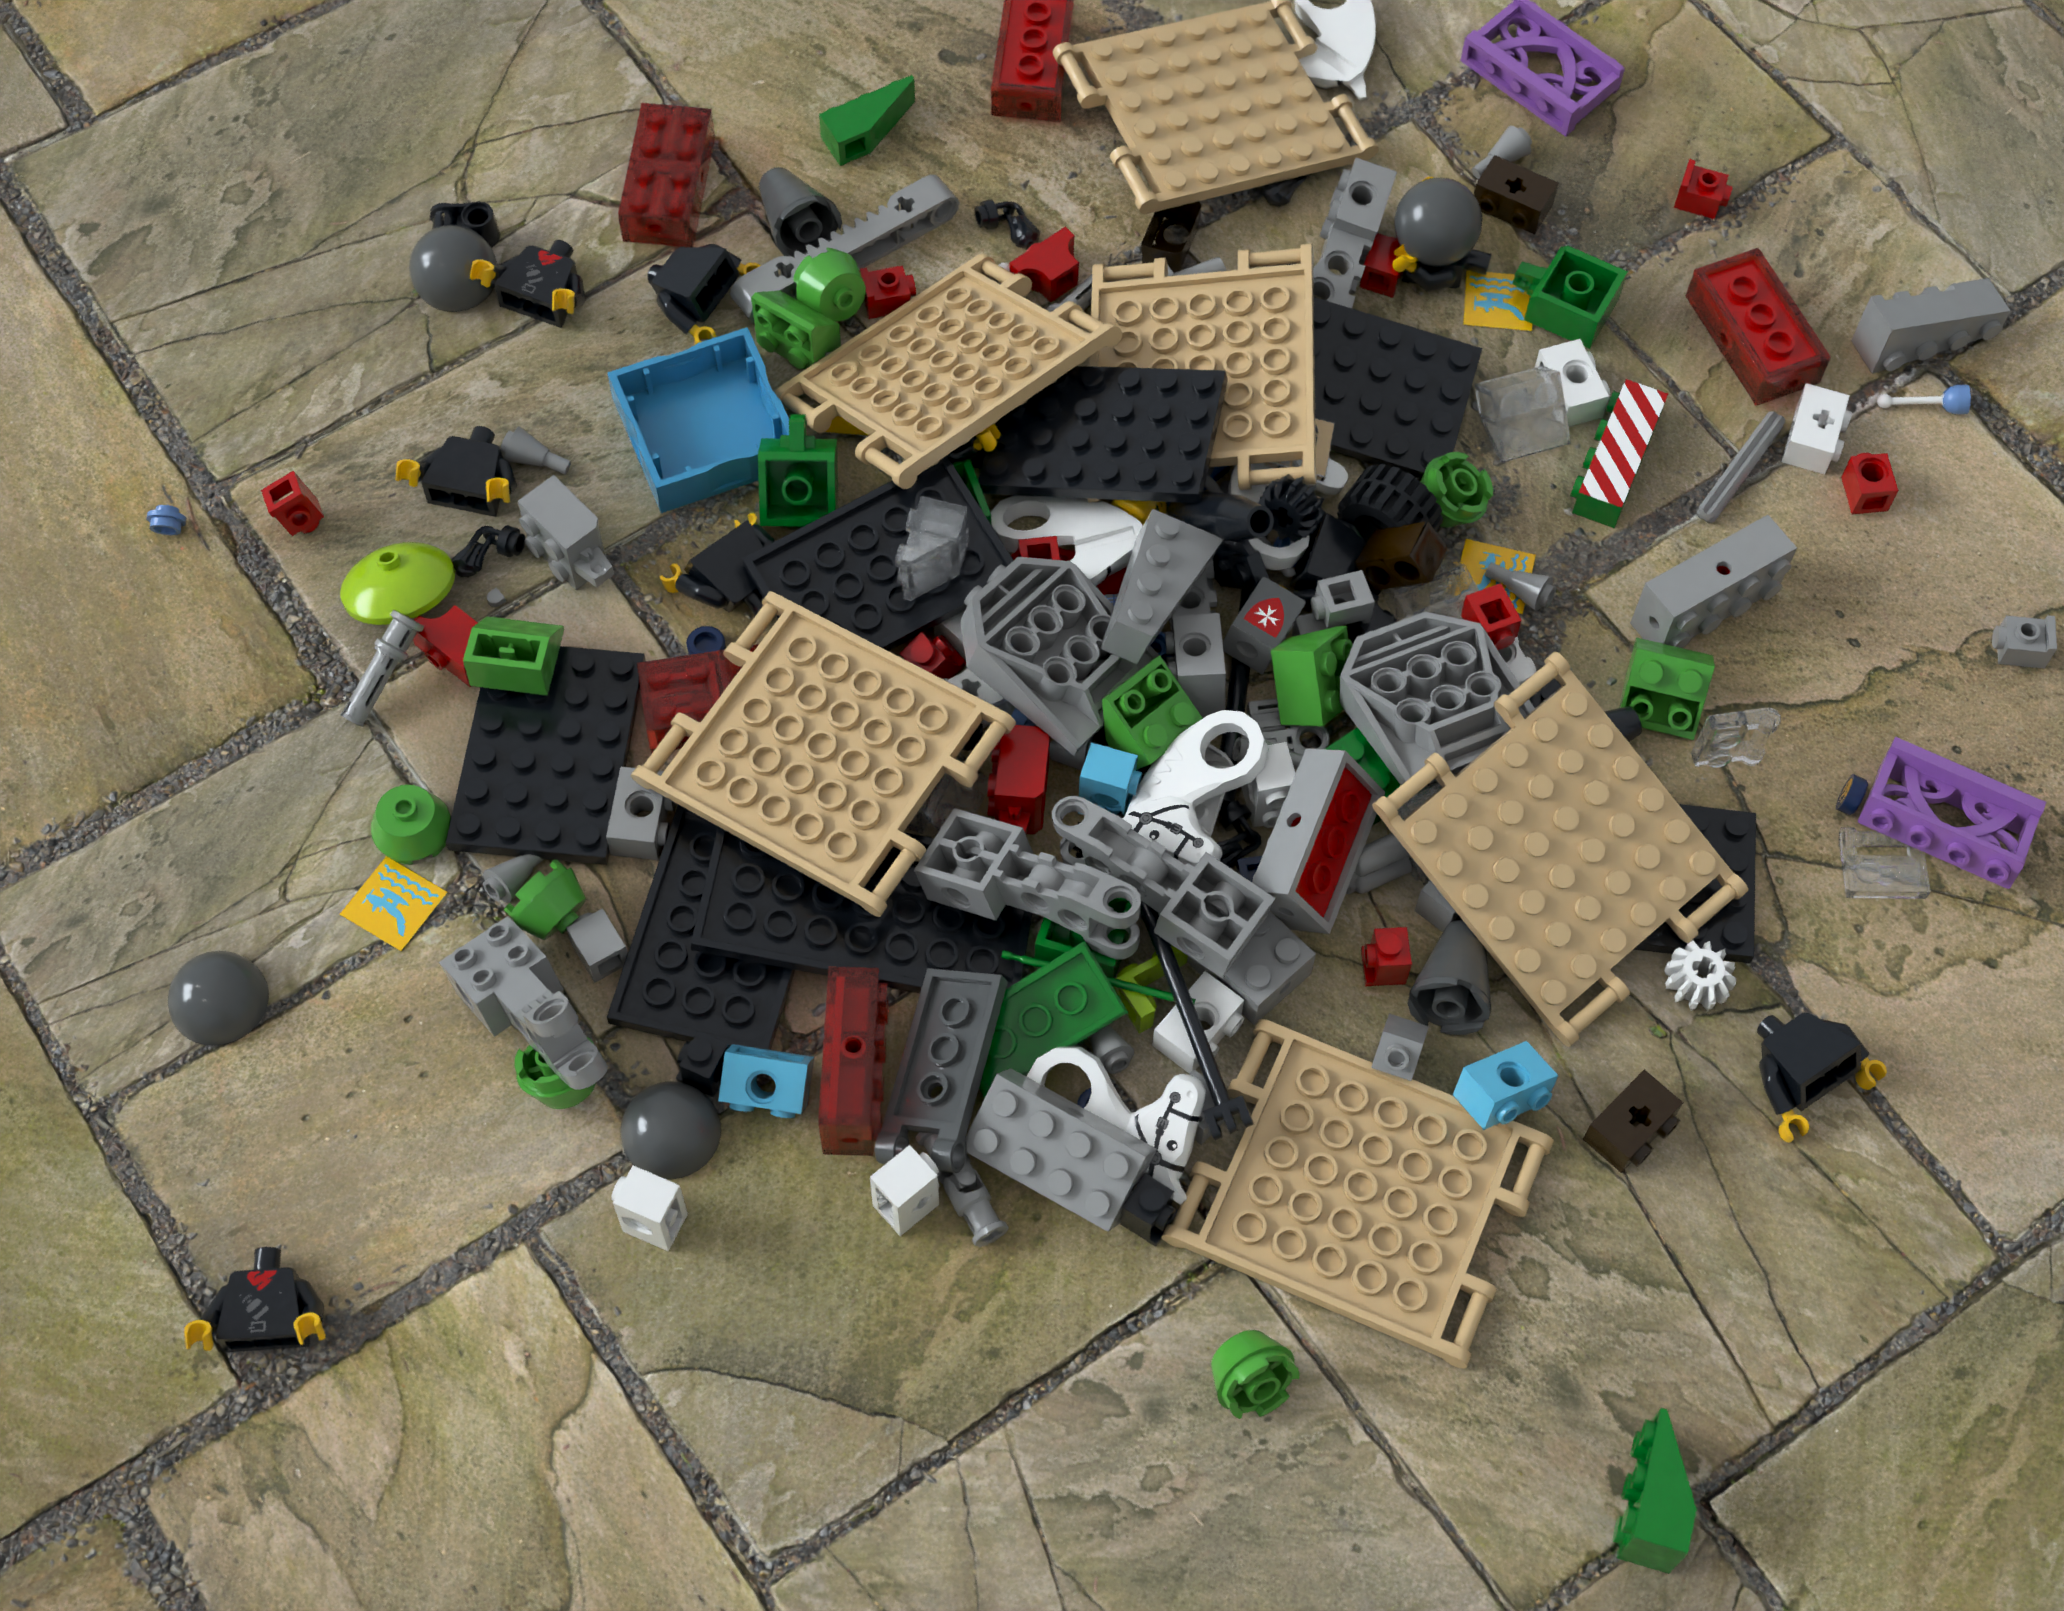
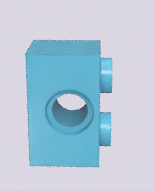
M1091 742L1080 774L1079 797L1085 798L1102 808L1106 807L1108 811L1115 815L1122 811L1125 817L1132 797L1136 795L1137 787L1142 779V772L1136 771L1138 755Z
M1525 1041L1463 1067L1453 1096L1485 1130L1499 1123L1507 1124L1514 1120L1517 1115L1531 1109L1537 1111L1547 1105L1552 1098L1551 1092L1558 1074Z
M732 1044L724 1053L718 1101L730 1103L729 1108L737 1111L750 1112L754 1111V1107L770 1109V1114L776 1117L794 1118L796 1114H802L808 1106L814 1057ZM767 1074L772 1077L776 1085L775 1091L765 1092L761 1090L757 1084V1075Z

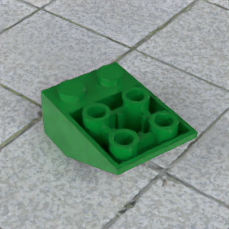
M1660 1408L1652 1420L1646 1419L1644 1421L1641 1432L1637 1431L1634 1436L1630 1457L1636 1458L1637 1461L1633 1473L1627 1474L1623 1485L1621 1498L1628 1501L1624 1516H1618L1612 1542L1619 1544L1617 1559L1670 1574L1689 1552L1697 1508L1668 1410Z

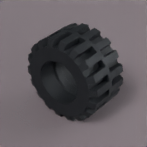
M1379 464V466L1371 465L1365 469L1337 507L1339 509L1337 512L1338 519L1351 522L1367 542L1375 530L1401 527L1426 521L1419 535L1420 537L1428 522L1436 532L1443 522L1441 506L1436 502L1437 499L1433 493L1429 492L1427 487L1413 475L1403 472L1400 468L1394 466L1391 468L1386 464Z

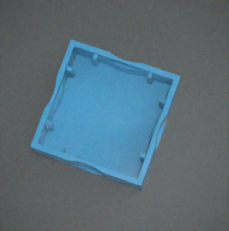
M748 327L697 343L679 353L657 356L607 372L612 399L661 513L758 481V450L761 438L780 439L781 435H789V417L781 400L774 393L768 382L766 367Z

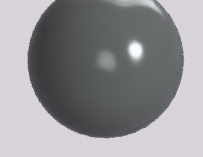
M1448 178L1426 179L1410 188L1400 200L1394 220L1396 237L1400 246L1404 245L1406 253L1411 257L1417 258L1419 263L1428 266L1453 264L1464 258L1474 248L1482 230L1480 205L1474 194L1458 181Z
M458 225L440 226L427 232L416 243L409 262L411 282L418 295L430 306L447 312L465 311L485 301L494 289V284L486 288L481 285V279H470L472 262L474 260H486L493 265H497L496 257L488 242L474 230Z
M228 951L206 952L186 962L174 976L168 992L169 1014L177 1030L184 1037L195 1043L209 1046L232 1043L250 1033L261 1021L269 1000L268 985L259 968L244 956Z
M676 1081L656 1083L642 1090L628 1104L621 1121V1144L626 1157L634 1166L664 1179L682 1178L700 1170L715 1154L721 1138L720 1117L712 1101L696 1087Z

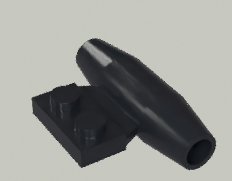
M1209 491L1203 492L1201 503H1170L1168 507L1169 516L1224 539L1212 558L1214 578L1220 586L1254 591L1262 577L1269 579L1260 552L1254 550L1248 541L1264 537L1272 530L1274 518L1272 512L1267 507L1241 495Z

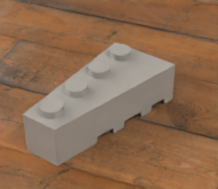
M1989 278L1953 283L1945 291H1939L1937 286L1927 287L1921 294L1911 296L1908 291L1896 292L1893 295V299L1884 300L1882 295L1871 296L1851 341L1872 374L1886 369L1892 371L1905 363L1917 359L1926 360L1936 353L1948 349L1957 350L1970 342L1982 338L1988 340L1997 336L2003 329L2010 309Z
M1152 509L1136 538L1101 649L1138 664L1164 625L1170 620L1185 596L1188 595L1198 578L1206 570L1224 539Z

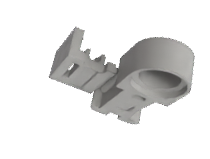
M1277 698L1248 702L1247 714H1250V717L1258 722L1265 740L1273 744L1287 742L1289 752L1304 754L1306 748L1301 745L1299 737L1303 733L1312 732L1321 739V746L1317 749L1327 748L1329 733L1324 726L1281 725Z

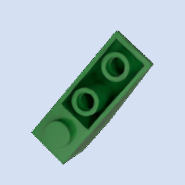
M913 75L893 81L889 85L870 93L862 94L856 99L831 107L819 114L821 139L840 166L872 153L915 103V80Z

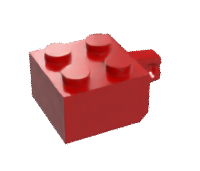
M1015 725L1009 734H1004L992 750L991 762L993 763L992 773H989L987 797L989 799L987 816H995V820L1022 827L1026 836L1027 834L1034 835L1043 829L1049 772L1050 736L1037 726Z

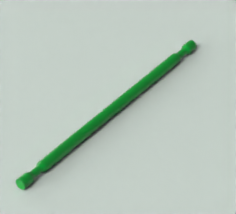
M1003 950L1001 956L1003 959L1017 960L1023 964L1038 968L1049 963L1048 961L1025 955H1015ZM1107 977L1113 987L1174 1002L1173 995L1170 992ZM1192 998L1193 1004L1195 1005L1196 999Z

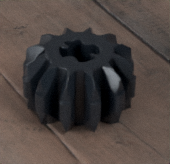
M1287 474L1280 479L1272 481L1265 488L1258 502L1272 512L1274 518L1272 530L1278 532L1279 540L1289 537L1295 543L1303 537L1311 536L1318 529L1317 526L1323 520V516L1326 513L1321 508L1325 498L1316 496L1314 493L1316 485L1310 487L1305 485L1303 476L1294 479L1290 474Z

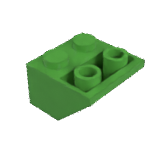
M780 290L755 292L751 297L756 341L766 351L775 352L788 359L794 367L807 369L825 357L827 352H832L841 346L840 326L837 322Z
M485 617L472 627L463 658L470 686L548 695L564 633V626Z
M1336 626L1289 637L1271 650L1281 725L1324 726L1344 710L1339 703L1340 675L1353 646L1351 640L1348 639L1347 626Z
M1636 637L1619 708L1632 707L1641 721L1642 728L1694 740L1715 668L1713 655Z
M1160 655L1102 699L1105 740L1110 748L1138 755L1136 770L1156 761L1165 753L1176 737L1203 719Z

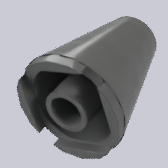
M772 168L761 177L759 190L773 240L784 256L794 257L795 251L805 255L807 254L806 245L810 244L818 248L819 238L831 241L830 232H836L837 228L841 230V213L836 205L786 168Z
M1463 920L1450 922L1446 926L1413 984L1407 1003L1411 1015L1420 1024L1428 1026V1023L1431 1022L1441 1026L1440 1033L1448 1035H1466L1478 1032L1483 1028L1484 1022L1487 1019L1489 1020L1491 1014L1487 950Z

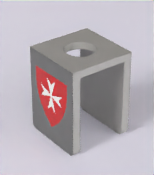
M1262 577L1233 621L1223 641V651L1263 675L1272 661L1271 650L1286 639L1293 628L1294 621L1302 611L1305 601L1272 580Z

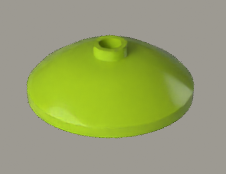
M402 542L388 545L366 555L351 568L341 585V601L346 612L354 619L363 623L388 625L393 619L390 615L393 609L413 619L431 610L446 597L455 580V569L448 554L438 547L420 542Z

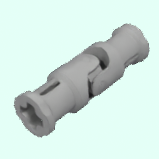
M919 1132L916 1135V1141L919 1145L926 1148L931 1157L932 1148L938 1138V1134ZM966 1152L965 1163L959 1173L939 1171L937 1175L957 1215L964 1217L974 1235L972 1242L975 1246L983 1247L1003 1236L1009 1227L1005 1221L999 1220L989 1202L991 1195L977 1171L972 1168L970 1158Z

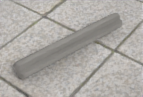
M1775 411L1766 414L1700 504L1697 511V516L1700 519H1704L1707 523L1715 522L1782 430L1785 423V418L1782 415H1778Z

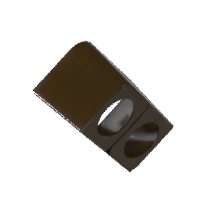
M1199 201L1154 212L1141 242L1142 263L1154 262V258H1166L1167 264L1173 273L1181 270L1199 227L1201 203ZM1171 225H1180L1187 229L1189 237L1186 242L1174 245L1165 240V229Z
M1426 521L1401 527L1375 530L1355 564L1359 571H1363L1365 578L1375 591L1432 582L1448 552V547L1429 522L1420 537L1419 535Z

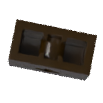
M1494 155L1476 183L1474 196L1480 205L1482 213L1496 217L1512 224L1518 229H1523L1535 235L1553 206L1559 182Z
M1644 1069L1590 1124L1583 1140L1620 1173L1631 1163L1638 1167L1654 1149L1649 1144L1658 1135L1665 1139L1680 1123L1681 1120L1676 1115L1683 1102ZM1638 1121L1640 1124L1634 1127L1632 1124Z

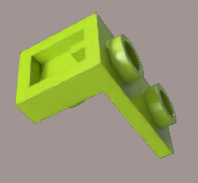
M1171 944L1178 965L1181 967L1187 963L1188 955ZM1155 952L1152 958L1140 965L1133 963L1123 968L1115 979L1146 986L1165 975ZM1114 987L1129 1012L1126 1015L1140 1034L1153 1027L1155 1009H1157L1154 997Z

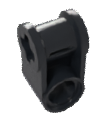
M485 202L439 203L430 209V219L433 222L432 229L445 225L464 226L480 234L491 248L499 242L500 231L493 209Z

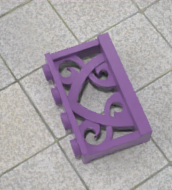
M1513 0L1512 3L1478 31L1473 30L1465 37L1460 60L1565 137L1575 129L1576 124L1608 96L1619 90L1625 70L1614 58L1609 57L1592 45L1590 41L1582 38L1565 26L1563 22L1555 19L1530 0ZM1511 24L1518 26L1516 38H1513L1508 31V27ZM1500 34L1503 41L1492 43L1491 41ZM1535 51L1557 54L1562 66L1563 77L1553 73L1536 74L1527 68L1528 56L1526 52ZM1515 54L1520 60V62L1515 59ZM1592 80L1598 83V85L1590 87L1578 84H1587L1592 82ZM1573 92L1584 96L1577 103L1571 99Z
M1895 737L1881 762L1873 786L1859 816L1858 823L2009 889L2024 867L2030 844L2046 802ZM1891 778L1893 780L1900 782L1901 785L1886 783L1888 779ZM1896 795L1905 798H1898L1894 801L1886 796ZM1946 802L1962 809L1975 825L1953 827L1939 820L1927 803ZM2005 829L2019 834L2018 839L2016 840ZM1998 840L2004 843L2008 850L2001 848Z

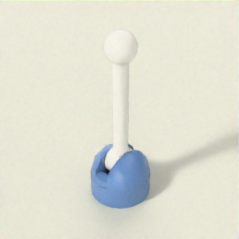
M1953 385L1947 388L1942 396L1891 397L1888 394H1882L1878 397L1877 404L1884 409L1891 405L1942 404L1943 408L1951 414H1968L1971 404V392L1969 385Z

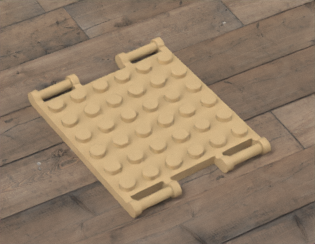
M1271 0L1265 3L1075 45L1063 42L1054 48L1053 56L1057 63L1063 65L1078 92L1077 99L1082 108L1088 109L1105 105L1124 138L1127 146H1120L1114 149L1110 154V159L1115 168L1120 169L1136 197L1135 204L1141 214L1153 213L1353 164L1355 158L1366 161L1378 153L1379 147L1373 138H1368L1351 109L1353 104L1348 96L1341 94L1330 102L1324 103L1298 59L1314 54L1318 46L1313 38L1307 36L1291 10L1292 3L1290 0ZM1280 17L1295 44L1289 45L1274 18ZM1081 61L1094 86H1090L1077 62ZM1334 118H1341L1356 143L1355 146L1349 145ZM1135 165H1139L1153 192L1147 189Z
M1312 243L1301 244L1300 248L1255 253H1250V249L1238 250V270L1168 276L1166 258H1154V262L1110 267H1106L1104 263L1093 264L1091 317L1104 324L1112 323L1118 326L1122 331V337L1115 347L1109 348L1105 346L1090 356V366L1225 370L1228 382L1209 467L1237 465L1239 490H1250L1252 485L1270 484L1272 481L1280 479L1287 474H1290L1294 479L1303 476L1305 485L1317 484L1314 253ZM1303 460V466L1251 470V464ZM1087 498L1088 502H1101V499Z
M979 254L778 387L774 393L781 400L785 410H791L795 414H806L807 425L818 433L827 431L832 419L840 416L869 435L857 445L855 449L856 458L866 465L873 464L891 476L894 484L900 488L909 489L915 484L920 473L936 465L942 458L966 444L978 433L998 422L1000 418L1027 402L1029 398L1056 382L1058 378L1085 362L1087 358L1103 347H1115L1121 340L1122 331L1112 323L1104 324L1084 313L1081 306L1072 301L1065 302L1052 312L1045 310L1024 298L1029 294L1032 287V282L1028 277L1020 273L1013 274L995 264L994 259L990 256ZM804 393L821 405L813 408L798 397ZM888 447L906 460L899 464L881 451Z
M769 591L762 600V608L735 643L731 642L723 652L730 662L742 667L701 723L678 712L670 722L672 725L671 729L644 765H638L635 768L631 777L643 788L652 789L861 905L872 915L881 917L887 908L886 901L913 862L920 861L926 853V848L919 841L903 833L945 773L952 776L963 786L972 787L978 779V770L1001 737L1011 732L1016 725V721L1010 714L804 607ZM775 615L780 616L754 652L749 651ZM982 720L991 723L965 762L958 761L956 757ZM685 736L689 737L662 775H658V771ZM892 847L901 850L873 892L866 890L864 887Z
M1553 652L1544 660L1545 665L1511 694H1503L1494 702L1495 709L1511 728L1501 738L1455 776L1450 771L1447 762L1438 753L1434 752L1424 761V767L1387 798L1381 796L1372 806L1377 815L1556 1037L1564 1045L1570 1047L1579 1039L1578 1034L1616 1001L1621 1003L1630 995V991L1625 983L1610 970L1665 921L1681 940L1686 943L1691 942L1699 935L1698 929L1732 899L1739 900L1748 892V887L1738 875L1733 873L1570 670L1567 660L1560 653ZM1555 678L1561 687L1527 716L1523 717L1519 707ZM1436 779L1442 787L1406 818L1402 819L1397 810L1432 780ZM1716 878L1722 887L1691 915L1685 918L1679 909ZM1598 980L1604 990L1566 1022L1559 1013Z
M1259 1019L1253 1030L1255 1038L1237 1079H1232L1227 1089L1231 1098L1234 1099L1242 1095L1246 1102L1256 1105L1251 1115L1254 1125L1245 1129L1227 1172L1204 1162L1198 1161L1194 1163L1190 1172L1192 1180L1185 1193L1187 1199L1180 1205L1173 1223L1168 1224L1165 1228L1162 1239L1174 1247L1188 1249L1441 1357L1452 1366L1467 1368L1472 1356L1469 1349L1487 1303L1493 1301L1497 1291L1496 1287L1491 1283L1466 1273L1493 1204L1502 1207L1504 1211L1517 1217L1526 1216L1530 1205L1527 1198L1543 1157L1550 1153L1554 1140L1543 1132L1513 1120L1507 1124L1499 1123L1483 1130L1458 1100L1448 1093L1413 1079L1410 1081L1371 1068L1372 1062L1272 1021ZM1276 1042L1281 1044L1282 1047L1264 1088L1253 1085L1270 1043ZM1519 1142L1526 1145L1528 1151L1511 1192L1501 1188L1500 1185L1516 1144ZM1213 1185L1218 1187L1219 1190L1198 1235L1188 1229L1207 1186ZM1462 1290L1471 1297L1454 1341L1451 1343L1442 1339L1441 1336L1458 1292Z

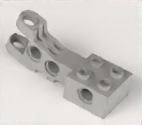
M1355 158L1351 170L1343 169L1338 186L1335 188L1329 205L1331 208L1319 236L1324 238L1325 242L1320 260L1313 268L1314 295L1323 300L1352 308L1355 296L1350 294L1354 295L1358 281L1362 278L1365 265L1362 264H1364L1378 232L1397 171L1359 158ZM1329 269H1336L1342 275H1336L1332 273Z
M1213 559L1188 595L1180 603L1170 620H1168L1171 631L1165 632L1166 655H1173V657H1165L1166 665L1203 718L1215 712L1225 710L1226 672L1220 613H1216V610L1210 611V607H1217L1216 590L1213 588L1212 580L1214 578Z
M1068 796L1059 800L1052 810L1054 828L1063 837L1060 842V853L1063 863L1075 866L1076 862L1088 865L1135 887L1140 894L1141 901L1160 913L1154 933L1222 979L1271 910L1275 900L1273 896L1207 852H1205L1195 867L1189 863L1185 865L1166 852L1167 848L1155 840L1150 842L1134 831L1132 825L1121 817L1079 796ZM1070 812H1080L1085 816L1083 821L1075 826L1065 825L1062 822L1064 816ZM1076 846L1082 849L1083 858H1075L1070 855L1072 848Z
M954 808L914 869L928 900L993 920H997L1005 905L1035 913L1081 935L1092 950L1117 960L1132 956L1138 949L1140 930L1135 922L1139 919L1141 913V898L1137 889L1129 883L1091 866L1077 862L1075 866L1057 861L1054 855L1043 852L1039 855L1033 854L1022 827ZM1115 898H1124L1132 906L1127 912L1118 913L1114 911V908L1108 906V903ZM1114 929H1124L1131 937L1126 943L1115 944L1108 939L1107 935Z
M509 916L490 926L486 931L439 962L457 995L494 1037L512 1025L520 1031L528 1044L534 1050H537L554 1073L572 1089L579 1090L590 1087L605 1075L608 1069L607 1063L598 1048L587 1039L578 1024V1015L568 998L560 992L563 990V987L547 957Z

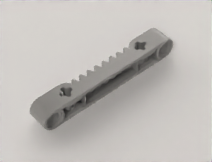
M937 175L925 176L894 193L889 198L887 207L883 205L878 206L879 215L869 211L866 213V222L859 218L854 219L855 228L845 224L842 226V235L835 231L830 232L831 241L819 238L818 248L810 244L806 245L807 254L804 255L799 251H795L794 258L791 256H780L746 273L733 284L730 291L731 298L747 318L754 323L751 300L755 292L780 290L796 299L797 284L793 281V277L799 264L808 255L814 258L820 253L827 252L826 248H834L851 255L857 262L860 270V268L870 265L949 221L959 209V200Z

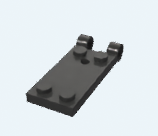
M927 968L882 1129L876 1139L875 1157L878 1163L886 1164L910 1145L908 1132L915 1131L938 1134V1138L932 1148L931 1159L939 1171L959 1173L962 1170L966 1159L964 1141L1008 983L1002 975ZM937 1086H943L941 1094L936 1098H931L932 1090Z

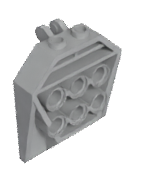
M1017 557L1007 567L1002 564L998 566L990 575L987 581L988 584L983 588L977 585L964 600L967 608L962 615L960 623L966 665L969 670L1074 756L1104 726L1102 699L1155 657L1159 656V654L1150 646L1138 664H1135L1102 650L1103 639L1114 609L1112 603L1071 561Z
M1425 611L1356 637L1340 675L1339 703L1399 784L1402 785L1425 766L1424 761L1434 752L1438 753L1447 762L1450 771L1455 774L1463 770L1511 728L1495 709L1494 702L1503 694H1511L1520 684L1480 623ZM1530 700L1519 707L1523 717L1535 709Z

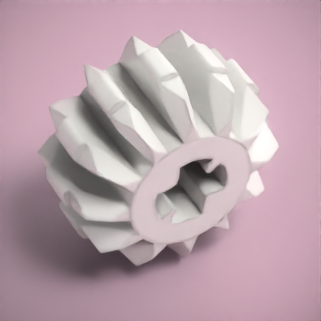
M1694 940L1687 943L1685 949L1679 947L1673 952L1672 960L1668 961L1665 966V974L1669 976L1665 983L1666 989L1678 990L1674 997L1675 1003L1685 998L1689 1001L1690 1011L1696 1009L1699 1003L1702 1004L1707 1012L1713 1009L1716 1002L1724 1003L1730 995L1729 991L1733 990L1736 984V977L1731 975L1735 970V962L1723 961L1726 956L1725 949L1715 953L1711 950L1710 941L1704 943L1702 949L1699 948ZM1697 974L1703 975V978L1697 976Z

